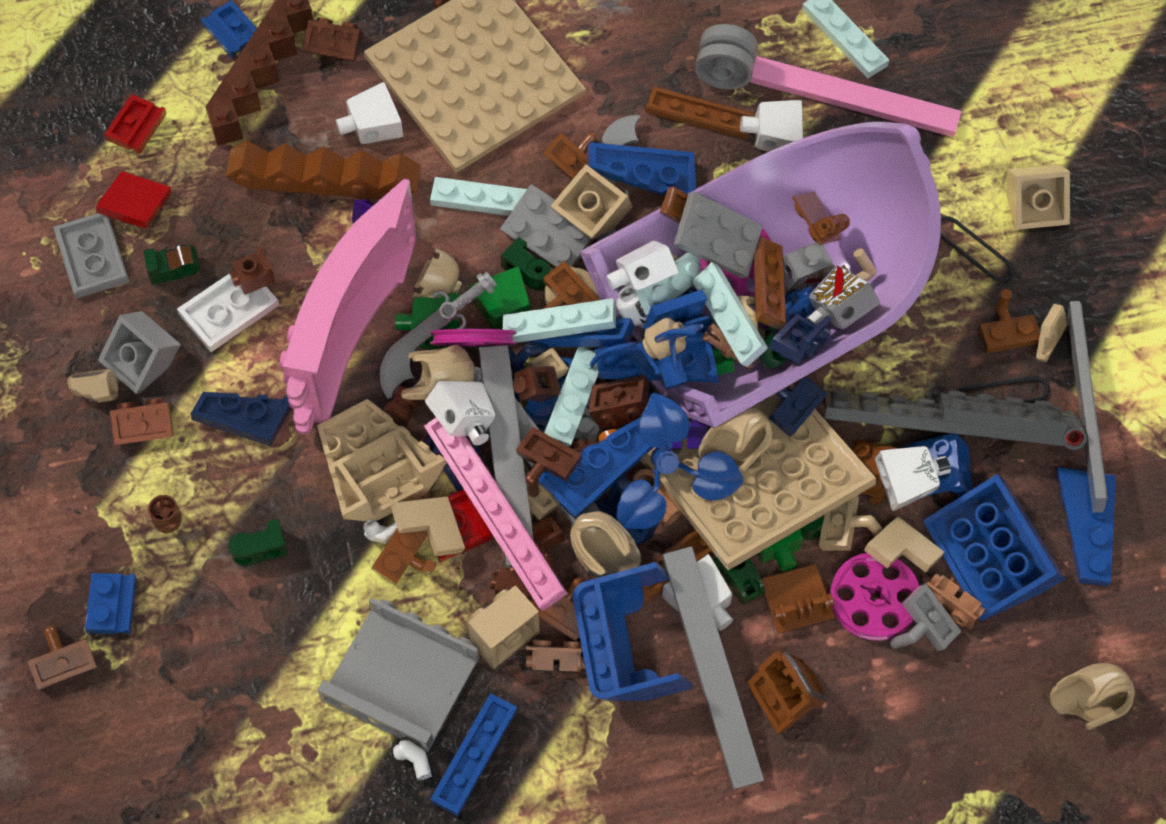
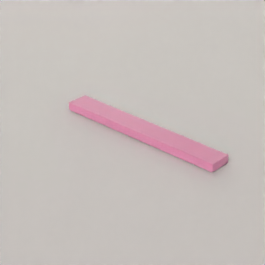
M758 56L754 63L752 80L750 81V83L891 121L905 123L951 137L955 135L962 112Z
M437 418L426 424L424 427L538 607L544 611L568 593L467 436H451Z

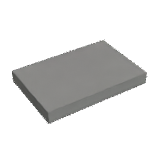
M97 213L53 227L76 299L130 282L108 216Z

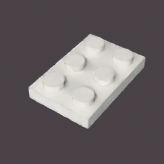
M228 274L177 308V311L202 343L212 352L280 305L278 299L267 287L244 295L240 285L235 287Z

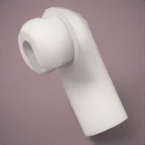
M368 520L363 525L364 535L371 541L387 544L397 529L396 522L385 527L379 525L376 520Z
M403 740L395 745L393 748L394 757L397 760L403 761L407 759L412 762L417 780H425L432 777L427 754L423 748L410 740Z

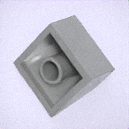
M143 311L123 314L119 316L98 361L107 369L113 370L118 379L134 393L139 394L170 367L181 344Z

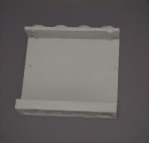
M370 598L371 611L330 682L323 680L317 690L320 700L401 740H410L428 753L479 660L478 648H476L475 643L467 638L460 637V639L449 635L448 630L442 626L434 624L432 627L424 623L422 618L412 612L405 614L396 610V606L387 600L381 599L377 601Z

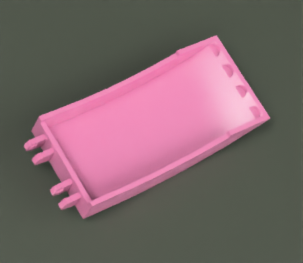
M403 179L363 214L337 243L311 284L298 313L295 325L289 327L287 336L289 345L287 351L283 350L281 353L279 366L283 368V381L287 384L286 395L289 398L290 408H293L294 411L293 421L295 429L301 435L309 434L314 423L321 424L332 417L344 373L360 338L381 305L398 285L404 286L417 240L410 181L407 179Z

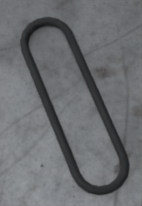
M950 216L941 217V222L944 220L954 222L1009 266L1010 273L1006 277H997L940 232L941 239L995 281H1007L1013 276L1014 268L1009 260L957 219Z
M1030 376L962 386L956 391L961 392L970 389L1037 380L1045 386V393L1041 397L1023 399L1024 403H1032L1038 400L1042 401L1048 397L1050 389L1048 383L1043 378Z

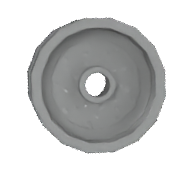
M719 24L707 28L701 35L695 64V72L698 78L706 84L720 89H739L746 86L752 80L754 61L756 59L758 42L755 36L748 30L736 25Z

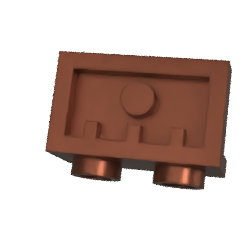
M320 17L317 18V21L308 20L303 52L352 62L356 61L359 41L364 36V33L358 29V25L343 22L342 26L334 25L332 20Z
M643 374L593 385L589 414L599 428L607 429L626 425L641 418L647 406L649 380Z
M163 398L145 400L146 406L135 407L134 402L116 404L117 410L110 411L114 444L120 445L174 437L170 413L171 403H163Z

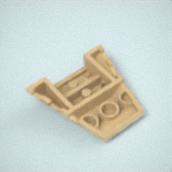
M368 399L317 425L343 519L358 521L373 519L377 522L392 513L391 507L395 502L413 501L426 495L440 475L443 467L447 464L441 455L437 456L428 445L412 437L410 431L394 423L388 414Z

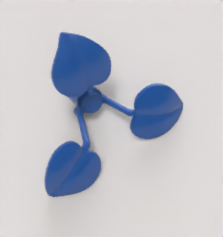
M709 315L697 317L682 323L684 326L682 328L671 329L657 335L654 338L656 343L669 340L671 356L660 360V366L648 355L641 343L630 342L614 345L602 350L592 359L590 367L592 368L599 360L617 353L640 351L653 367L655 375L661 374L665 389L686 384L688 381L682 364L681 352L676 354L675 341L679 337L695 335L701 330L710 332L707 328L713 324L712 317Z
M656 393L650 395L649 402L639 422L641 438L649 446L655 448L650 457L652 464L656 467L653 470L654 487L652 488L646 480L639 479L625 488L617 507V521L625 529L650 528L657 525L663 519L667 507L666 500L660 493H657L660 488L661 473L671 474L677 468H680L695 475L696 477L692 484L693 491L699 497L706 500L726 498L733 494L743 483V476L737 464L726 453L712 451L705 454L698 462V470H694L679 461L678 456L671 450L672 442H679L686 438L689 431L688 417L677 403Z

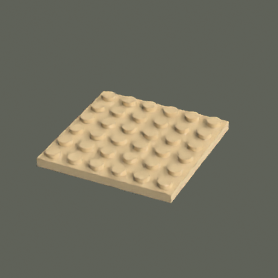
M450 0L364 51L366 60L455 173L575 101L586 92L583 84L514 0Z
M792 383L785 388L791 392L795 385ZM776 394L752 406L759 409L770 421L773 434L772 441L768 449L744 473H741L743 476L741 486L726 498L706 500L699 497L692 488L696 476L680 468H677L671 474H660V484L727 570L876 485V477L816 409L799 429L789 437L769 419L770 415L783 401ZM688 417L689 424H691V420L694 419ZM683 439L682 449H672V451L678 456L680 462L694 470H698V462L700 460L699 449H687V439ZM655 448L641 459L645 467L652 471L656 467L652 464L650 457Z

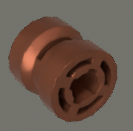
M403 386L397 387L393 393L394 400L388 402L383 411L397 425L407 426L412 418V411L419 408L422 400L403 399L401 396L402 390L407 389Z
M159 495L150 501L148 513L154 527L159 532L171 533L180 527L182 515L174 498L168 495Z

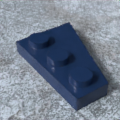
M203 392L190 414L193 421L271 447L291 408L287 396H283V399L268 398V395H257L256 398L240 397L238 393Z

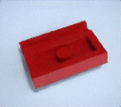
M131 94L105 132L106 141L128 150L133 149L136 153L141 154L166 116L165 107H157L155 103Z

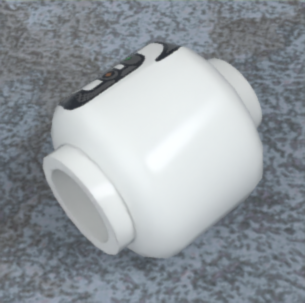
M625 287L618 294L616 307L622 318H631L635 327L643 328L647 324L646 319L648 315H645L636 292L629 287Z

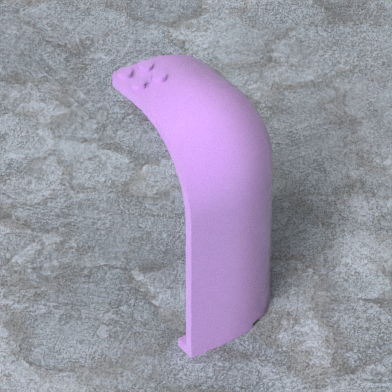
M867 122L831 129L767 152L694 190L762 225L771 241L782 246L783 258L790 252L815 243L809 234L807 222L796 212L795 202L792 198L794 195L815 191L829 216L843 213L850 219L849 227L839 233L842 238L841 240L824 244L832 260L833 268L836 265L841 267L845 264L851 273L857 275L863 269L853 254L857 249H863L877 270L876 275L867 282L871 284L880 304L845 329H839L830 323L828 328L831 330L827 341L823 345L819 344L815 354L811 358L807 356L800 364L788 359L777 367L764 369L761 359L758 357L757 363H751L754 367L747 370L733 359L735 372L718 376L719 383L688 382L674 388L665 389L663 381L649 380L660 395L665 397L669 395L684 410L687 417L715 428L880 334L908 311L921 294L929 279L938 253L941 232L938 192L930 171V161L923 152L920 144L921 137L915 127L905 123ZM660 209L581 250L580 254L600 300L613 298L616 304L619 292L627 287L625 285L613 291L606 278V275L618 270L616 260L653 240L668 246L671 254L675 255L678 259L685 255L686 251L673 245L679 224L660 214ZM726 276L728 282L730 283V285H731V287H732V281H731V279ZM749 277L747 279V288L753 292L755 290V282ZM820 283L812 285L813 289L816 288ZM705 304L701 315L713 317ZM749 306L756 314V306ZM616 307V318H622ZM757 321V325L762 329L770 327L763 323L759 324ZM634 327L628 342H642L641 338L644 336V328Z

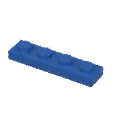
M616 318V328L531 340L523 343L524 345L546 344L548 347H611L628 343L635 326L631 318Z
M490 693L430 798L432 804L457 817L459 816L517 713V706Z

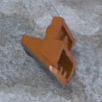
M776 650L757 667L759 672L746 682L777 734L787 731L811 709L821 707L827 700L814 672L804 660L789 652L782 654L780 650Z

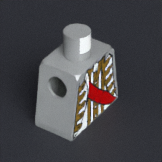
M815 242L784 256L785 294L796 288L802 290L808 286L820 283L831 272L833 263L824 245L820 246L818 242Z
M836 265L810 294L809 299L815 311L807 317V320L818 325L826 316L832 318L831 324L839 329H845L878 306L880 301L869 282Z

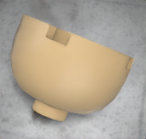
M438 248L432 251L437 256L433 257L432 260L428 259L414 286L420 289L418 293L412 292V298H434L432 297L433 294L438 291L445 292L446 294L458 293L462 282L458 281L460 271L457 262L452 256Z

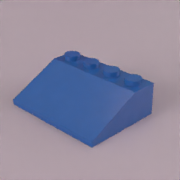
M998 474L923 520L936 545L944 551L943 557L963 591H966L982 603L981 606L986 609L979 618L981 621L1034 598L1066 579L1007 481Z

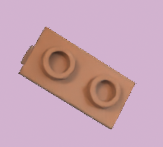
M935 574L931 581L927 582V586L947 613L950 614L953 621L962 627L966 626L971 630L977 618L979 619L986 610L981 606L982 603L966 591L959 599L954 595L960 587L944 575L939 576Z
M533 640V645H527L526 650H533L532 655H526V667H532V670L553 671L554 659H560L559 671L581 672V669H586L584 657H581V641H563V646H551V640Z

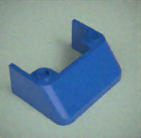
M657 562L582 582L573 592V603L589 689L600 700L647 701L693 689L692 683L679 673L660 678L654 671L649 669L635 672L624 616L636 613L643 606L644 593L642 587L669 580L667 571Z

